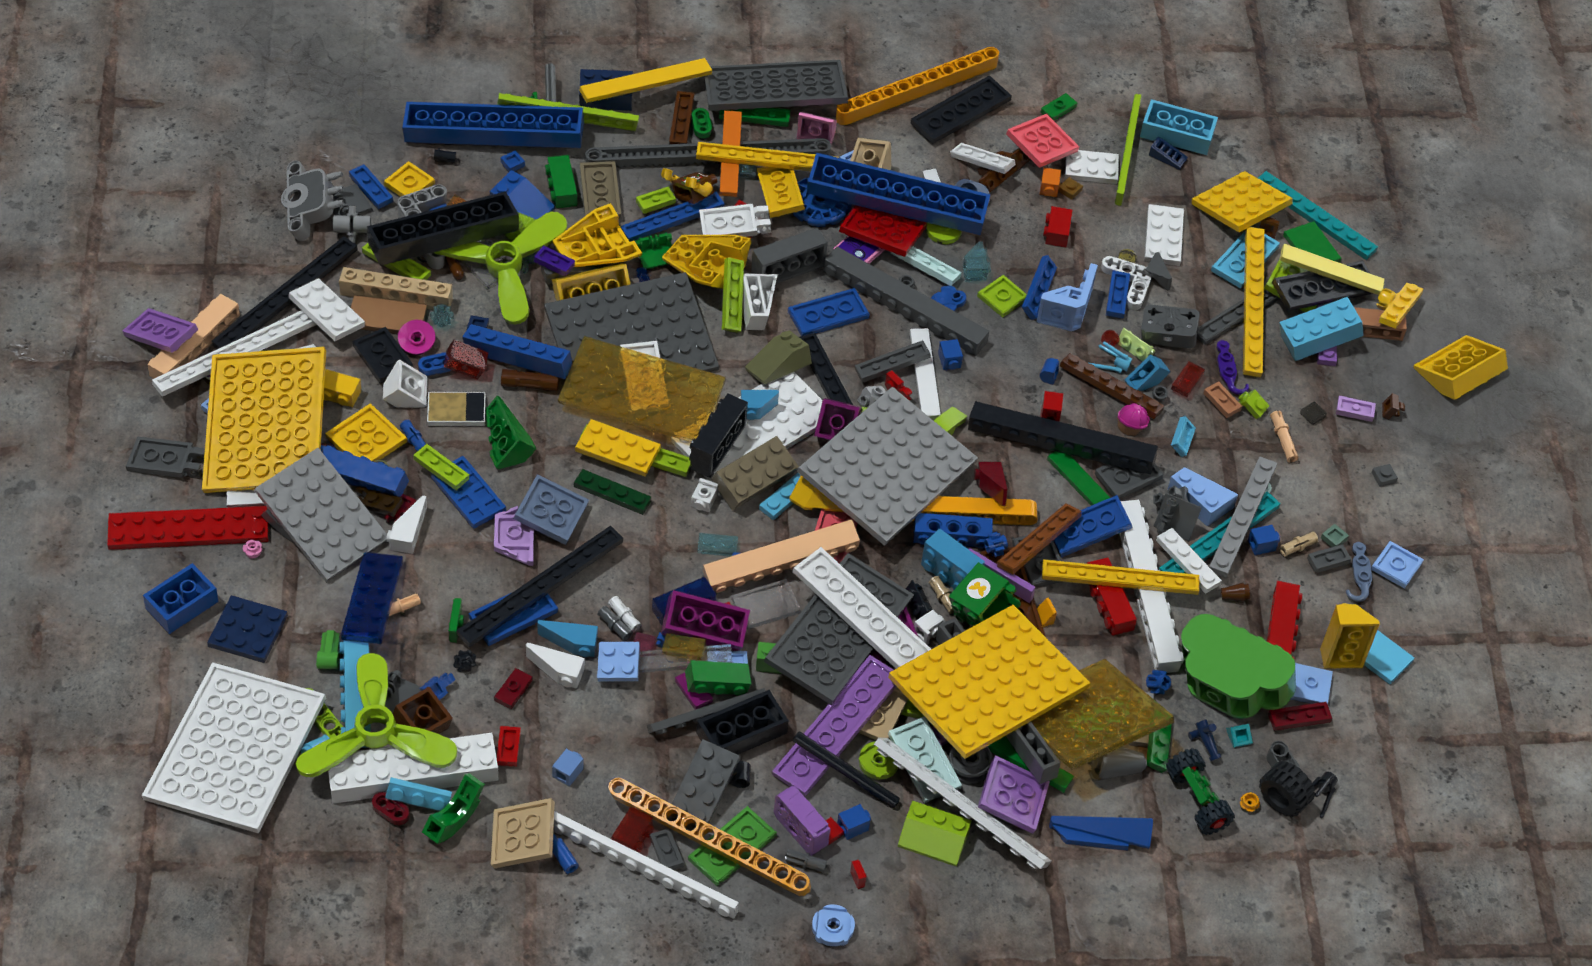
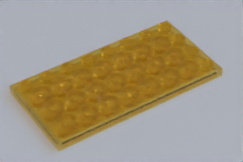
M584 336L559 395L558 403L691 442L694 438L698 437L702 425L707 424L711 412H714L726 382V377Z

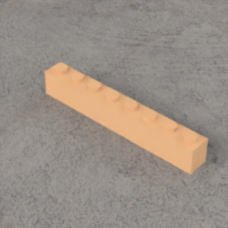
M848 520L703 565V573L710 593L714 591L719 593L725 591L730 586L739 587L747 581H758L769 574L778 575L783 570L789 568L793 570L796 565L820 547L831 557H835L838 553L844 551L846 553L855 551L859 547L860 539L853 520Z

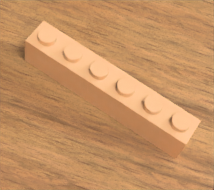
M222 294L213 299L192 321V323L196 324L198 331L190 339L186 340L173 353L161 350L155 358L149 361L148 370L150 377L157 378L195 360L212 343L214 338L225 331L240 316L238 303Z

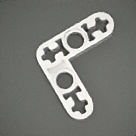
M1112 256L1105 257L1101 265L1104 273L1112 275V271L1124 272L1122 270L1124 268L1131 270L1129 272V281H1132V285L1127 295L1126 306L1131 310L1140 309L1152 276L1145 270L1147 267ZM1141 286L1144 290L1139 291L1135 287ZM1134 296L1137 297L1136 302H1133Z

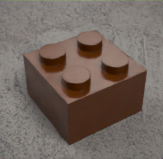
M430 687L396 705L393 712L397 724L422 728L437 734L449 729L453 719Z

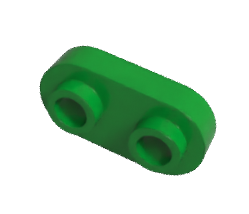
M703 108L693 110L692 124L694 134L699 138L709 137L712 133L709 112Z

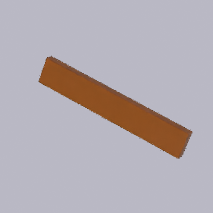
M1065 503L998 560L997 567L1013 575L1080 518L1082 511Z

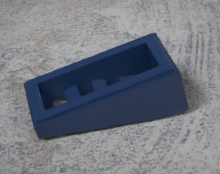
M1157 137L1151 145L1149 156L1179 170L1188 159L1186 155L1160 137Z

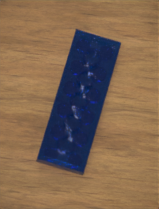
M368 552L363 554L342 628L341 640L382 644L403 565V556Z

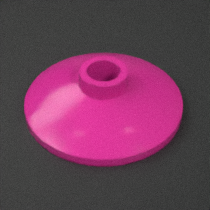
M411 320L405 323L399 330V345L409 354L419 355L426 353L435 343V331L429 323L423 320ZM415 338H420V339H421V340L418 341V342H415V341H414Z

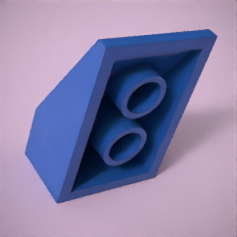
M512 170L490 191V195L506 191L518 213L530 216L536 220L555 209V205L528 179Z

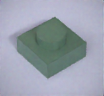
M1334 524L1322 533L1321 539L1329 546L1334 547L1346 542L1349 535Z

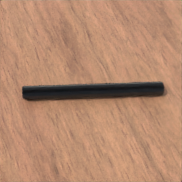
M798 732L793 738V742L892 808H895L899 803L900 798L802 732Z

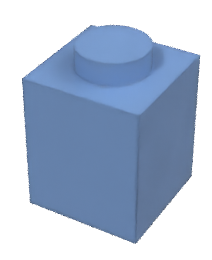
M566 748L552 766V777L570 787L583 770L584 758L579 753L572 752Z

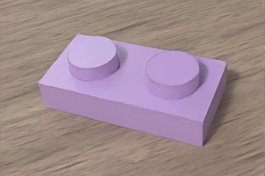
M1339 396L1336 414L1372 422L1376 403Z

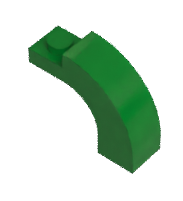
M470 773L465 774L452 800L441 811L429 816L422 833L437 844L451 838L476 810L481 801L478 798L485 784Z

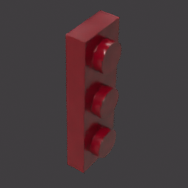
M1327 702L1269 710L1268 713L1274 731L1331 723L1332 715Z

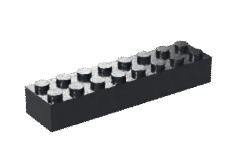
M505 191L367 226L368 244L379 265L382 266L519 231V214Z

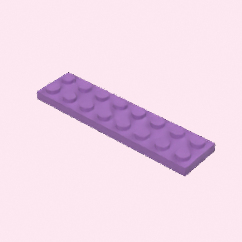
M870 655L854 673L833 704L827 705L804 734L839 757L897 687L888 678L889 672L893 671V669ZM795 743L774 768L772 775L788 786L793 785L797 787L802 795L806 796L830 766Z

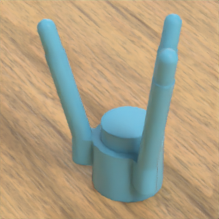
M1103 342V345L1100 344L1099 348L1115 356L1114 364L1117 366L1089 363L1093 364L1096 368L1121 373L1122 370L1127 372L1133 358Z

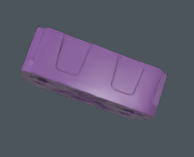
M792 785L776 795L774 804L776 818L807 853H810L812 856L829 844L831 830L828 823L797 787Z

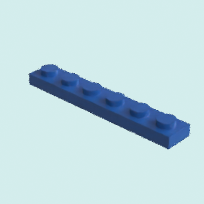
M714 192L695 204L685 202L620 227L629 242L636 241L640 237L644 238L699 218V210L724 207L725 203L718 193Z

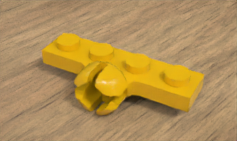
M1406 283L1399 293H1395L1387 288L1383 289L1378 296L1379 304L1376 303L1379 309L1385 310L1380 316L1379 323L1396 329L1421 297L1423 288L1415 284Z

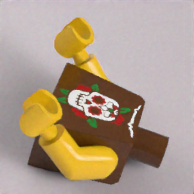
M662 169L661 177L672 183L675 198L695 204L714 193L713 185L717 183L715 174L705 175L695 172L680 178L676 175L672 176V170Z

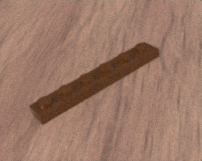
M1069 353L1060 363L1061 368L1127 405L1133 403L1141 405V407L1146 409L1147 416L1155 419L1164 409L1165 405L1157 400L1148 397L1141 391L1132 388L1125 382L1114 378L1109 373L1096 368L1093 364L1087 363L1076 355Z

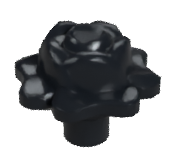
M460 650L458 655L453 657L455 661L453 666L458 668L459 672H470L472 670L471 667L476 666V655L472 654L471 650Z

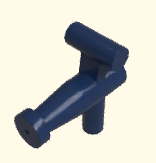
M1207 719L1195 723L1197 730L1188 733L1189 739L1193 740L1201 737L1210 755V761L1222 757L1220 753L1218 754L1212 734L1217 728L1216 725L1213 723L1208 724Z

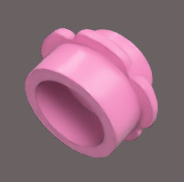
M249 540L246 542V545H243V552L249 558H257L262 552V544L259 541Z

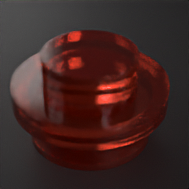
M1113 330L1105 331L1101 337L1102 344L1106 342L1113 347L1120 341L1118 333Z

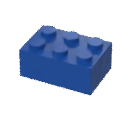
M193 563L143 595L145 609L169 634L219 602L217 588Z

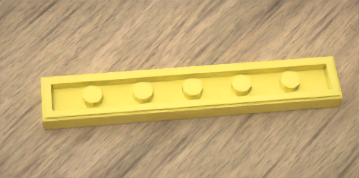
M1287 244L1282 246L1280 261L1377 295L1383 290L1384 278Z

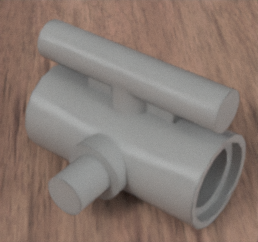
M349 206L347 216H333V232L347 233L348 239L353 243H356V235L358 233H367V226L372 225L371 216H358L356 206Z

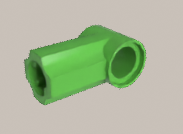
M327 630L322 633L320 651L317 652V669L338 670L340 634L334 630Z

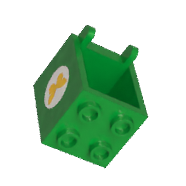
M979 562L949 595L955 618L961 623L966 622L970 627L979 624L1011 605H1014L1016 608L1021 605L1020 601L1013 596L1016 592L1015 586Z

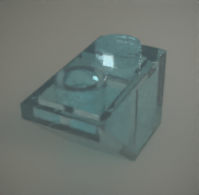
M982 241L978 242L964 256L962 269L965 282L987 280L988 273L991 272L990 262H987V249H984Z

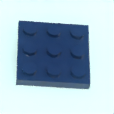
M231 595L207 642L208 647L265 663L288 613L285 610Z

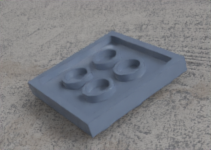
M537 474L513 519L566 545L589 500Z

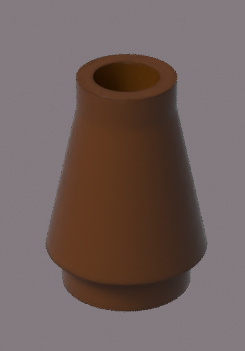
M1242 582L1221 588L1222 600L1245 601L1250 599L1249 584Z

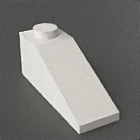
M426 496L420 497L394 522L392 531L389 530L387 533V542H389L390 550L413 554L427 510Z
M528 642L526 644V657L553 680L565 687H578L585 670V658Z

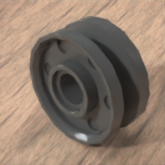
M988 746L966 759L954 747L951 748L949 762L961 783L972 785L983 782L986 779L992 761V754Z

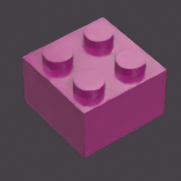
M824 398L814 436L831 440L860 415L862 407Z

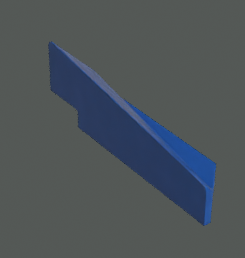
M1051 816L1049 827L1051 829L1054 828L1061 835V839L1065 844L1128 851L1129 844L1150 849L1153 819Z

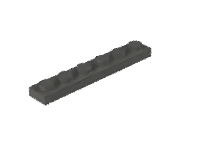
M765 688L647 725L649 733L655 731L656 735L668 732L667 727L673 725L677 729L687 726L686 721L692 719L696 723L697 720L704 718L705 715L713 714L765 692Z

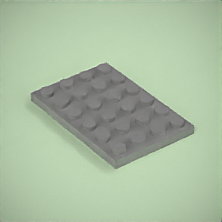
M319 448L305 455L254 490L325 582L387 542V533Z

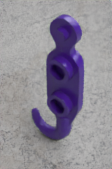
M1221 340L1216 346L1217 350L1220 351L1217 357L1220 376L1232 393L1241 395L1249 390V384H1246L1244 389L1235 387L1234 382L1237 376L1233 355L1228 352L1229 343Z

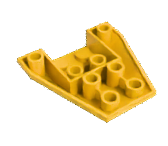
M681 235L662 256V260L681 273L686 272L687 276L696 283L723 289L724 259L729 257L743 260L745 267L751 238L739 235Z

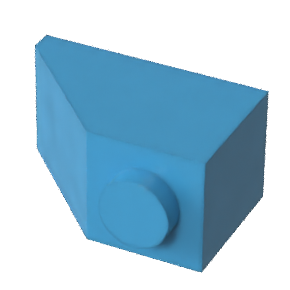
M1150 354L1125 381L1132 388L1143 391L1158 385L1171 371L1160 358Z
M741 390L740 399L748 402L747 419H761L777 406L779 390Z

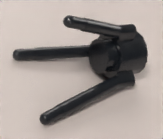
M1325 772L1321 777H1317L1312 782L1314 787L1318 785L1315 797H1318L1322 792H1328L1320 814L1321 818L1325 815L1331 797L1336 791L1334 786L1338 782L1336 775L1331 772Z

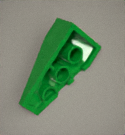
M496 396L486 408L487 427L490 428L491 436L488 437L489 442L492 443L490 457L495 467L502 469L525 463L532 456L536 447L529 434L499 396Z

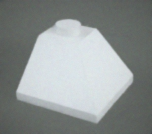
M398 360L383 384V400L397 408H424L427 404V376L403 361Z

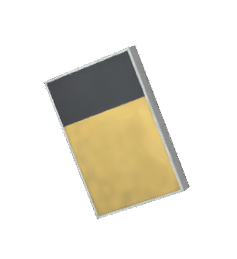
M428 392L427 426H485V392Z

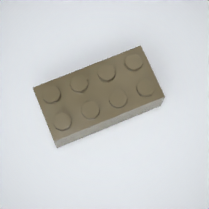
M775 436L718 470L711 480L718 484V491L733 511L793 475L799 466L778 436Z

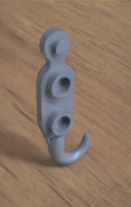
M1356 542L1352 547V551L1356 554L1352 560L1354 580L1361 589V595H1352L1350 590H1346V594L1351 600L1360 602L1366 600L1369 595L1372 572L1370 561L1364 555L1366 546L1361 542Z

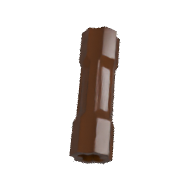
M502 369L501 386L541 388L550 391L558 390L559 377L544 373Z

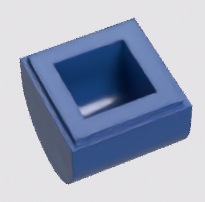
M1048 358L1045 361L1039 375L1043 382L1051 385L1054 384L1059 373L1058 359Z

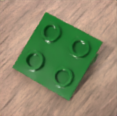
M665 232L664 234H659V237L655 234L654 238L651 235L644 238L640 237L635 241L642 252V256H639L644 270L669 265L662 260V256L672 246L671 233Z

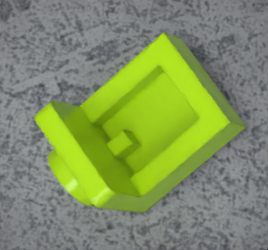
M1256 390L1251 392L1245 391L1238 398L1239 403L1245 406L1255 419L1260 418L1269 407V404Z

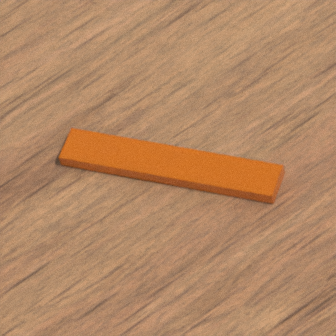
M724 111L722 144L740 146L742 112ZM721 162L719 196L737 197L739 164Z

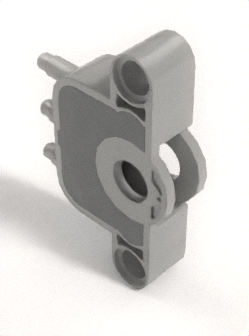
M297 160L288 164L287 188L282 193L281 203L287 209L288 229L298 241H304L310 236V224L328 219L332 215L333 209L344 205L343 200L333 201V194L343 191V186L333 187L332 180L343 176L341 171L326 174L319 168L307 171L301 162Z

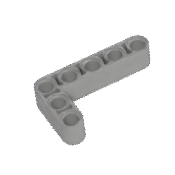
M434 185L401 196L397 201L399 218L426 212L431 208L447 204L446 187ZM434 252L423 255L432 269H441L445 265V256Z

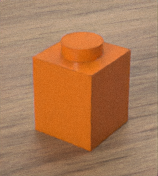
M1043 167L1039 195L1057 197L1061 170Z

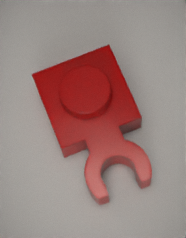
M892 370L886 373L885 386L887 390L893 387L910 401L911 397L909 395L912 394V391L904 386V381Z

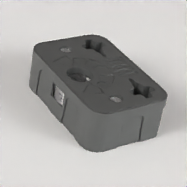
M1148 305L1144 310L1141 340L1147 344L1193 348L1196 345L1199 329V311L1188 308Z

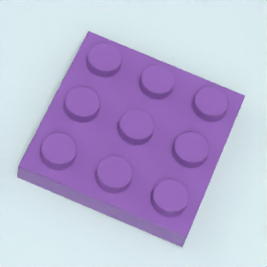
M995 755L990 764L978 808L1033 834L1038 825L1050 781L1039 784L1031 772Z

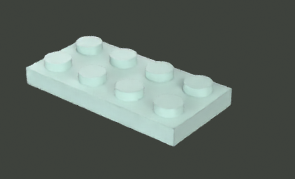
M926 717L888 732V736L893 743L956 790L961 789L962 784ZM911 777L924 804L942 796L926 788L928 784L925 782H918Z

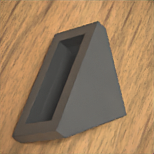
M1156 252L1145 270L1166 290H1170L1172 277L1160 253Z

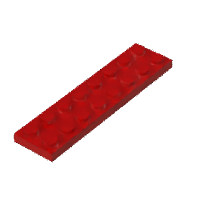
M266 506L109 513L107 546L108 550L238 544L246 543L249 540L268 542V522L261 516L268 508Z

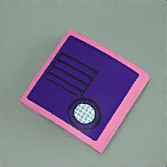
M847 236L837 245L839 248L868 264L885 250Z

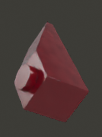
M978 462V469L974 471V479L978 480L979 488L1000 505L1006 506L1008 489L1002 463Z

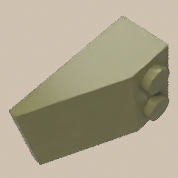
M790 330L784 331L780 335L775 336L745 366V370L765 385L812 364L809 345Z

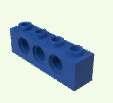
M920 513L914 519L913 543L925 544L926 540L938 529H941L964 547L983 549L985 548L984 540L989 538V533H992L993 518Z

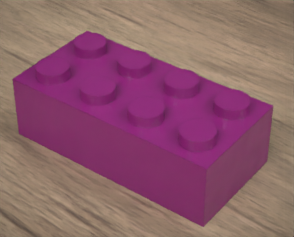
M673 590L668 598L661 634L725 651H740L743 648L750 610Z

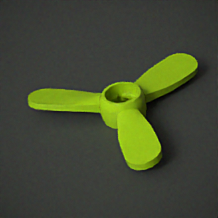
M549 212L530 224L512 242L499 241L492 246L472 242L434 253L459 260L486 264L489 273L498 279V297L505 322L517 325L524 322L530 312L525 290L518 276L522 267V258L539 251L543 245L547 247L553 243L556 237L567 230V221L562 214ZM501 256H509L513 258V260L508 263H498L494 261L495 259Z
M367 653L358 659L356 666L358 692L363 709L358 712L355 718L354 728L302 753L297 758L296 766L302 776L316 777L338 765L363 746L377 749L389 744L411 758L436 768H445L456 760L457 747L451 739L422 728L396 724L392 712L385 707L388 691L387 663L380 655ZM371 723H382L387 726L379 732H369L364 729Z

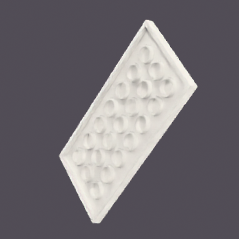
M795 372L765 385L762 383L752 390H779L778 405L761 419H747L745 428L711 478L704 477L712 482L711 479L718 470L775 436H778L785 448L788 449L813 434L816 430L823 400ZM709 415L671 437V442L684 456H690V443L694 438L698 437L702 425L707 424Z

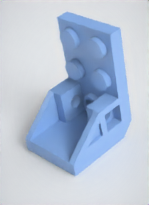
M1091 263L1089 270L1085 269L1083 275L1085 282L1083 281L1080 284V288L1065 286L1043 293L1037 322L1068 331L1081 328L1092 293L1098 265Z

